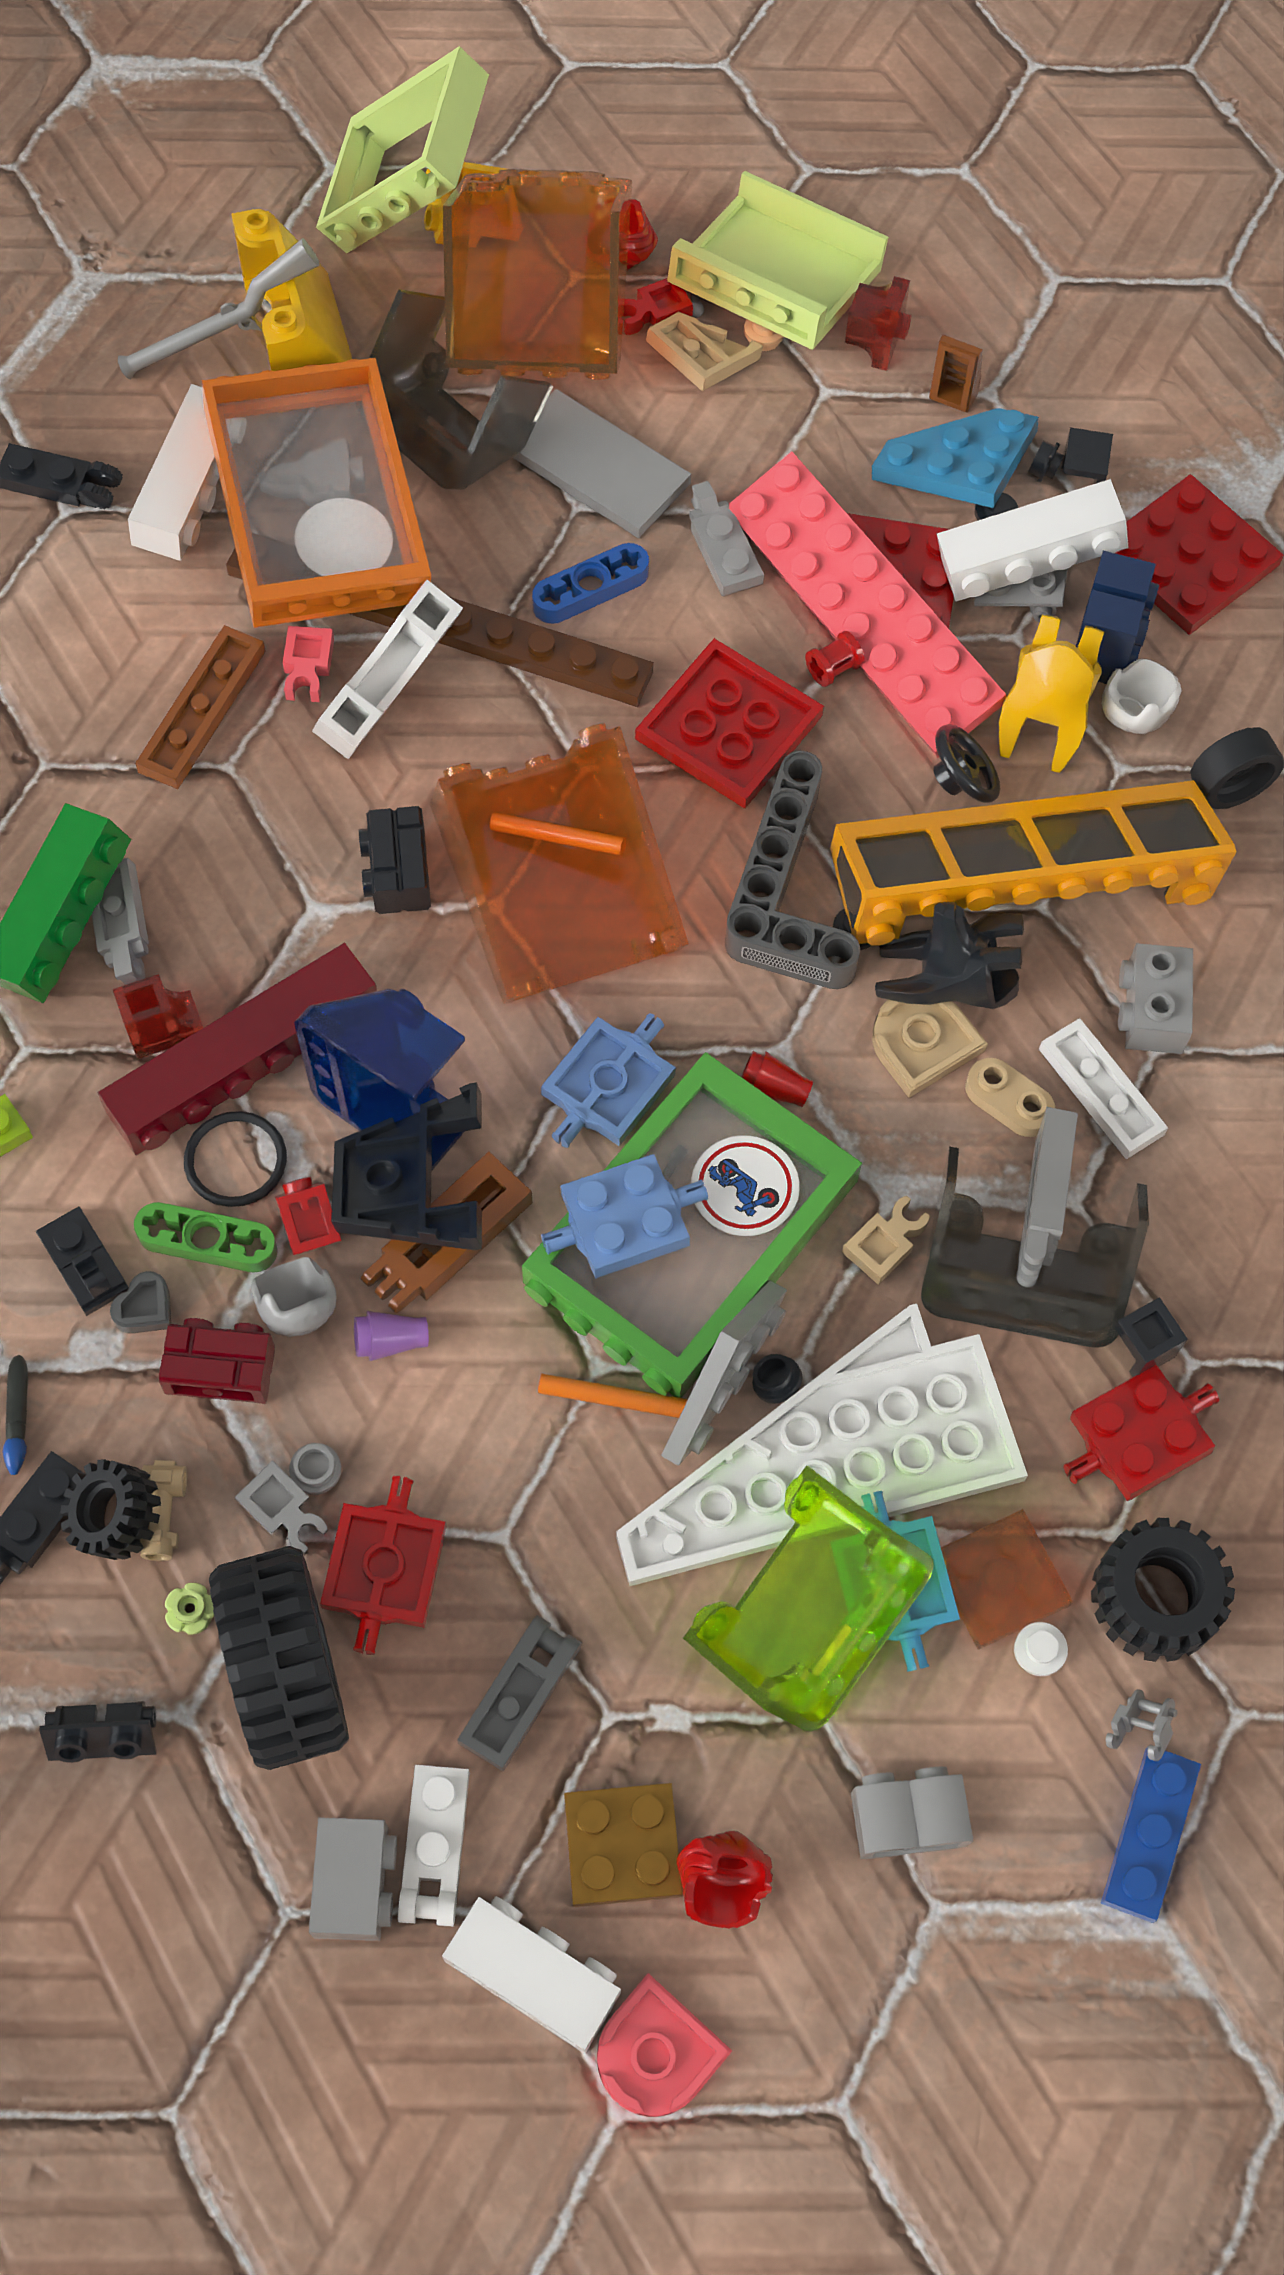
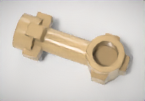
M154 1460V1465H143L142 1470L150 1474L149 1480L155 1481L158 1489L152 1494L160 1496L161 1506L153 1507L152 1513L159 1514L160 1518L158 1524L153 1522L149 1524V1529L154 1532L151 1540L140 1539L144 1546L140 1556L147 1560L167 1561L172 1559L173 1549H178V1533L169 1532L173 1497H185L187 1468L186 1466H177L176 1461Z

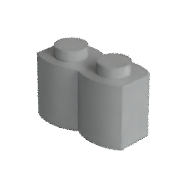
M930 1767L915 1771L916 1779L909 1781H895L894 1773H877L862 1777L863 1785L855 1787L851 1792L860 1859L950 1850L967 1847L971 1844L973 1836L962 1774L948 1775L947 1767Z

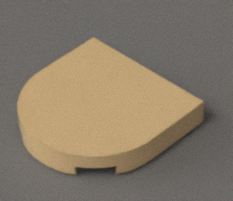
M887 1000L880 1008L872 1033L873 1047L877 1057L908 1098H911L986 1051L988 1045L953 1001L921 1005Z

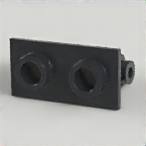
M144 1701L107 1704L105 1721H97L98 1710L96 1705L57 1706L54 1712H46L45 1726H40L39 1728L48 1761L60 1760L62 1762L75 1763L83 1759L109 1757L127 1760L137 1756L156 1755L157 1753L151 1729L156 1727L155 1706H146Z

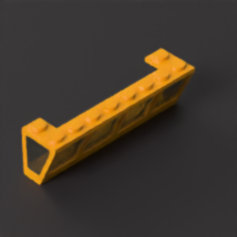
M1194 780L836 824L830 846L851 934L858 940L859 944L868 943L873 946L884 945L894 939H899L906 916L922 914L925 917H933L934 906L943 902H956L963 909L968 908L971 911H981L997 904L1014 902L1017 905H1028L1044 898L1061 897L1062 899H1074L1085 893L1106 891L1107 893L1115 894L1126 891L1131 887L1151 885L1155 888L1167 886L1164 892L1167 904L1184 902L1186 905H1197L1212 898L1237 852L1232 839Z

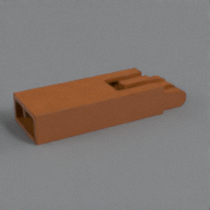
M488 1151L431 1203V1208L477 1201L482 1211L483 1249L533 1203L532 1191ZM391 1239L381 1248L383 1255L363 1273L361 1280L370 1287L385 1275L386 1278L376 1287L374 1293L381 1300H385L396 1289H399L400 1291L388 1304L390 1309L395 1313H399L418 1295H421L427 1301L482 1249L469 1250L440 1246L441 1249L433 1255L427 1248H424L421 1251L422 1255L412 1263L407 1257L423 1243Z

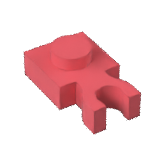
M288 626L283 657L284 673L289 674L285 680L284 687L286 700L295 701L296 690L299 687L307 686L310 687L311 702H320L321 688L318 676H329L334 645L333 629Z

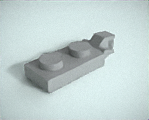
M709 481L692 485L693 498L691 503L695 510L689 511L691 532L721 596L763 584L764 573L737 517L729 509L728 502L726 500L717 502L716 494Z
M127 857L118 864L104 890L102 900L96 905L92 913L98 953L104 957L105 963L109 968L114 967L115 978L121 980L130 989L146 983L145 968L141 957L148 955L147 944H149L136 865Z

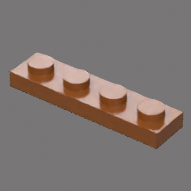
M226 625L223 626L135 762L138 773L179 789L266 652L264 641Z

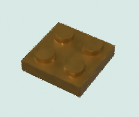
M672 1783L564 1793L573 1907L682 1897L681 1878L676 1864L679 1853Z

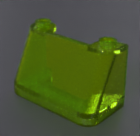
M806 1465L801 1474L789 1484L785 1493V1513L795 1521L792 1528L736 1606L720 1601L703 1607L696 1614L693 1625L683 1639L765 1711L805 1731H813L826 1724L837 1711L926 1586L932 1575L934 1564L932 1557Z

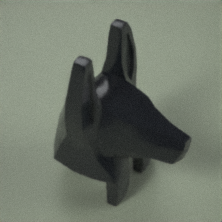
M956 902L936 904L934 906L931 930L900 935L899 939H894L887 944L879 946L881 957L921 960L922 973L909 978L876 982L875 992L877 997L906 1004L921 1005L958 1001L989 1009L1006 1005L1018 995L1019 975L1016 969H1021L1022 952L1021 947H997L996 938L1023 935L1024 920L1022 914H987L970 924L966 919L964 909L958 906Z

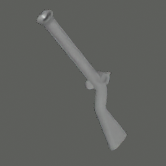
M302 238L252 279L243 302L236 305L225 303L220 308L221 312L129 356L119 355L118 364L122 373L131 380L137 371L237 324L242 330L263 331L262 324L255 315L261 308L266 291L318 267L319 260L315 252L305 239Z

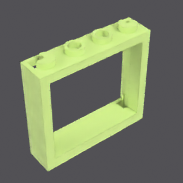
M460 46L351 117L316 226L318 230L345 253L352 251L457 187L489 74ZM432 121L422 157L374 186L385 150ZM427 167L431 172L426 174L421 169Z

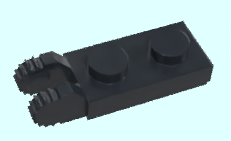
M11 443L8 444L0 462L1 489L78 507L81 504L94 508L109 509L114 496L109 489L104 487H118L123 478V474H121L118 468L103 462L95 461L91 463Z

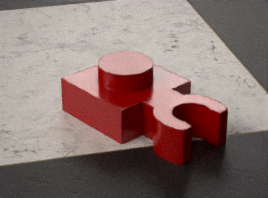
M667 278L637 289V300L622 299L614 305V317L616 320L630 316V318L624 320V332L626 335L636 334L641 331L644 324L651 322L652 325H655L677 312L693 316V303L684 289L667 282Z

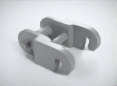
M1137 1689L1128 1698L1127 1706L1119 1705L1111 1721L1113 1734L1107 1733L1106 1745L1109 1748L1117 1749L1126 1732H1131L1134 1726L1154 1731L1153 1741L1155 1746L1149 1745L1148 1758L1153 1761H1159L1173 1735L1170 1723L1173 1717L1177 1716L1174 1699L1167 1698L1161 1704L1144 1699V1692ZM1141 1711L1158 1714L1154 1723L1139 1719Z

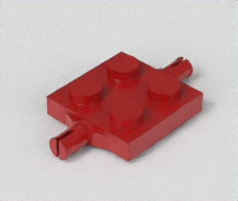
M1155 1365L1072 1411L1070 1420L1083 1437L1087 1453L1063 1465L1067 1477L1071 1475L1069 1480L1076 1484L1079 1480L1100 1470L1101 1473L1114 1481L1125 1499L1130 1501L1213 1453L1215 1444L1199 1424L1197 1413L1219 1402L1220 1399L1216 1390L1212 1392L1214 1387L1207 1383L1204 1387L1184 1397L1172 1387L1159 1367Z
M392 1476L387 1505L364 1507L343 1503L320 1606L325 1610L350 1614L360 1620L355 1646L353 1647V1650L363 1654L365 1647L367 1655H375L381 1624L401 1623L425 1628L447 1526L445 1521L420 1517L407 1509L411 1488L414 1483L412 1479L407 1477L403 1478L402 1483L401 1476Z

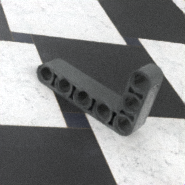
M799 750L787 755L780 766L728 914L725 948L728 955L740 963L825 988L841 989L850 985L856 976L860 956L858 940L844 930L779 912L818 799L822 775V764L816 755L808 751ZM800 778L807 782H797L793 779ZM780 816H791L795 819L784 820ZM775 853L782 857L775 859L766 856V854ZM760 891L767 893L769 896L763 898L756 897L752 893ZM748 930L754 932L756 935L752 937H744L738 934V932ZM793 943L800 946L801 949L789 950L783 947V945ZM837 956L845 959L846 962L838 964L830 961L828 958Z

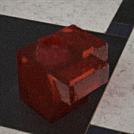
M894 276L891 283L881 287L859 283L848 313L845 343L861 347L867 351L871 357V367L887 371L898 339L906 340L912 315L905 312L911 280Z
M159 974L112 989L137 1059L167 1050L203 1028L191 991L176 992L165 988Z

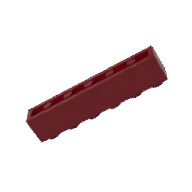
M344 942L98 1091L97 1093L104 1110L135 1155L145 1150H154L162 1146L172 1133L183 1126L196 1124L204 1120L211 1113L212 1109L229 1098L236 1099L246 1094L253 1084L270 1073L282 1072L300 1054L310 1048L317 1049L326 1045L339 1030L351 1023L358 1024L369 1018L375 1011V1008L380 1006L376 983Z

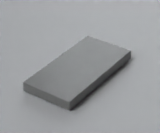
M555 389L503 442L504 453L637 538H640L691 484L690 472L558 389Z

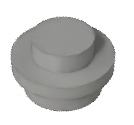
M322 1443L307 1444L298 1449L293 1455L289 1465L290 1477L306 1494H323L331 1490L339 1481L341 1462L337 1453L331 1447Z

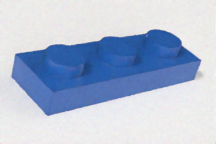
M1148 1747L1145 1749L1101 1904L1151 1923L1158 1920L1200 1771V1763L1168 1751L1164 1752L1159 1761H1153L1148 1758Z

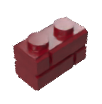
M187 1318L184 1320L183 1325L169 1324L159 1371V1383L167 1395L266 1404L275 1354V1345L271 1334L264 1333V1328L251 1323H237L234 1325L233 1330L214 1328L212 1322L200 1318Z

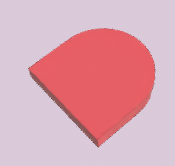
M648 1973L606 2023L598 2043L597 2065L603 2086L618 2105L636 2115L661 2117L675 2113L689 2104L731 2054L732 2050Z

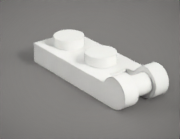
M415 1765L402 1888L398 1908V1922L415 1924L416 1918L437 1920L438 1926H454L470 1775L469 1769ZM420 1881L441 1882L439 1897L419 1895Z

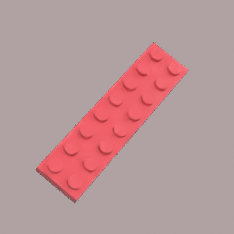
M792 451L729 503V509L737 517L745 535L830 634L836 639L839 633L848 631L855 637L863 650L865 662L860 665L861 670L937 758H939L936 749L935 736L941 726L951 724L970 733L1003 706V702L1007 697L1006 693Z

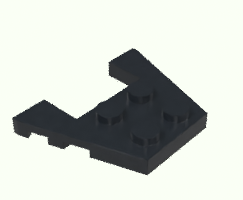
M477 1082L460 1087V1095L439 1103L437 1098L421 1104L420 1112L395 1122L393 1117H390L335 1141L331 1222L338 1233L469 1250L482 1249V1211L477 1201L431 1208L432 1137L482 1128V1094Z

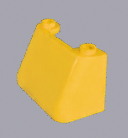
M252 209L231 214L246 294L252 279L298 242L273 214L262 209ZM320 263L318 267L266 291L264 299L270 303L272 310L264 316L262 330L271 371L300 368L306 365L345 362L352 359L330 279L325 268Z

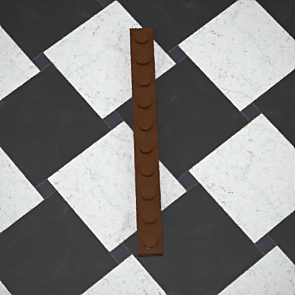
M252 534L263 585L321 577L302 562L296 547ZM234 548L226 563L229 576L243 580L236 548ZM450 597L463 609L438 643L635 707L639 706L653 674L654 662ZM407 605L349 614L391 628Z

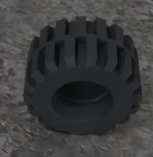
M1157 1518L1152 1525H1149L1147 1519L1138 1522L1131 1531L1126 1529L1117 1537L1095 1569L1092 1580L1096 1582V1585L1091 1590V1601L1099 1603V1608L1094 1613L1099 1624L1107 1621L1111 1627L1106 1633L1108 1638L1113 1643L1118 1637L1126 1642L1123 1651L1132 1656L1138 1650L1145 1652L1144 1660L1156 1662L1160 1656H1165L1167 1662L1178 1660L1185 1653L1189 1656L1198 1651L1220 1630L1219 1627L1227 1620L1231 1612L1227 1607L1234 1601L1235 1588L1228 1587V1583L1234 1578L1232 1567H1222L1220 1561L1226 1554L1220 1545L1213 1550L1206 1543L1211 1538L1209 1534L1204 1530H1201L1197 1536L1189 1532L1191 1523L1180 1520L1175 1527H1171L1169 1518ZM1156 1565L1175 1573L1187 1590V1612L1180 1615H1165L1151 1609L1142 1600L1137 1591L1135 1583L1136 1570L1143 1566Z

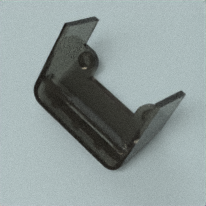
M398 289L369 358H376L399 450L440 487L463 490L524 449L553 386L546 381L501 375L479 421L442 389L449 372V357L446 350L435 341V338L452 301L444 296ZM362 402L355 403L358 413L366 420Z
M949 1146L934 1212L922 1281L921 1300L924 1307L933 1315L942 1318L1086 1347L1099 1348L1112 1343L1119 1335L1114 1326L1125 1315L1149 1226L1147 1185L1137 1183L1126 1226L1111 1223H1099L1091 1226L1084 1232L1081 1238L1078 1253L1056 1249L1051 1266L1042 1265L1036 1284L1032 1287H1024L1017 1281L1021 1241L981 1234L984 1222V1213L981 1205L968 1195L954 1193L957 1181L959 1148Z

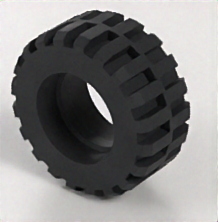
M286 1546L218 1565L209 1577L213 1612L234 1703L254 1764L257 1767L272 1770L339 1751L349 1741L348 1728L323 1621L302 1550Z

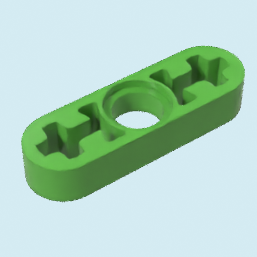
M160 1202L144 1206L139 1210L134 1219V1230L141 1245L151 1252L247 1272L264 1271L274 1263L277 1257L278 1249L274 1235L262 1223ZM159 1219H164L169 1229L182 1232V1243H178L179 1239L174 1231L160 1230L157 1237H152L147 1226L157 1225ZM202 1227H214L220 1232L219 1240L210 1248H198L192 1243L194 1233ZM234 1232L233 1236L236 1243L251 1245L254 1238H260L265 1250H256L254 1256H248L245 1247L230 1243L229 1233ZM230 1245V1253H226Z

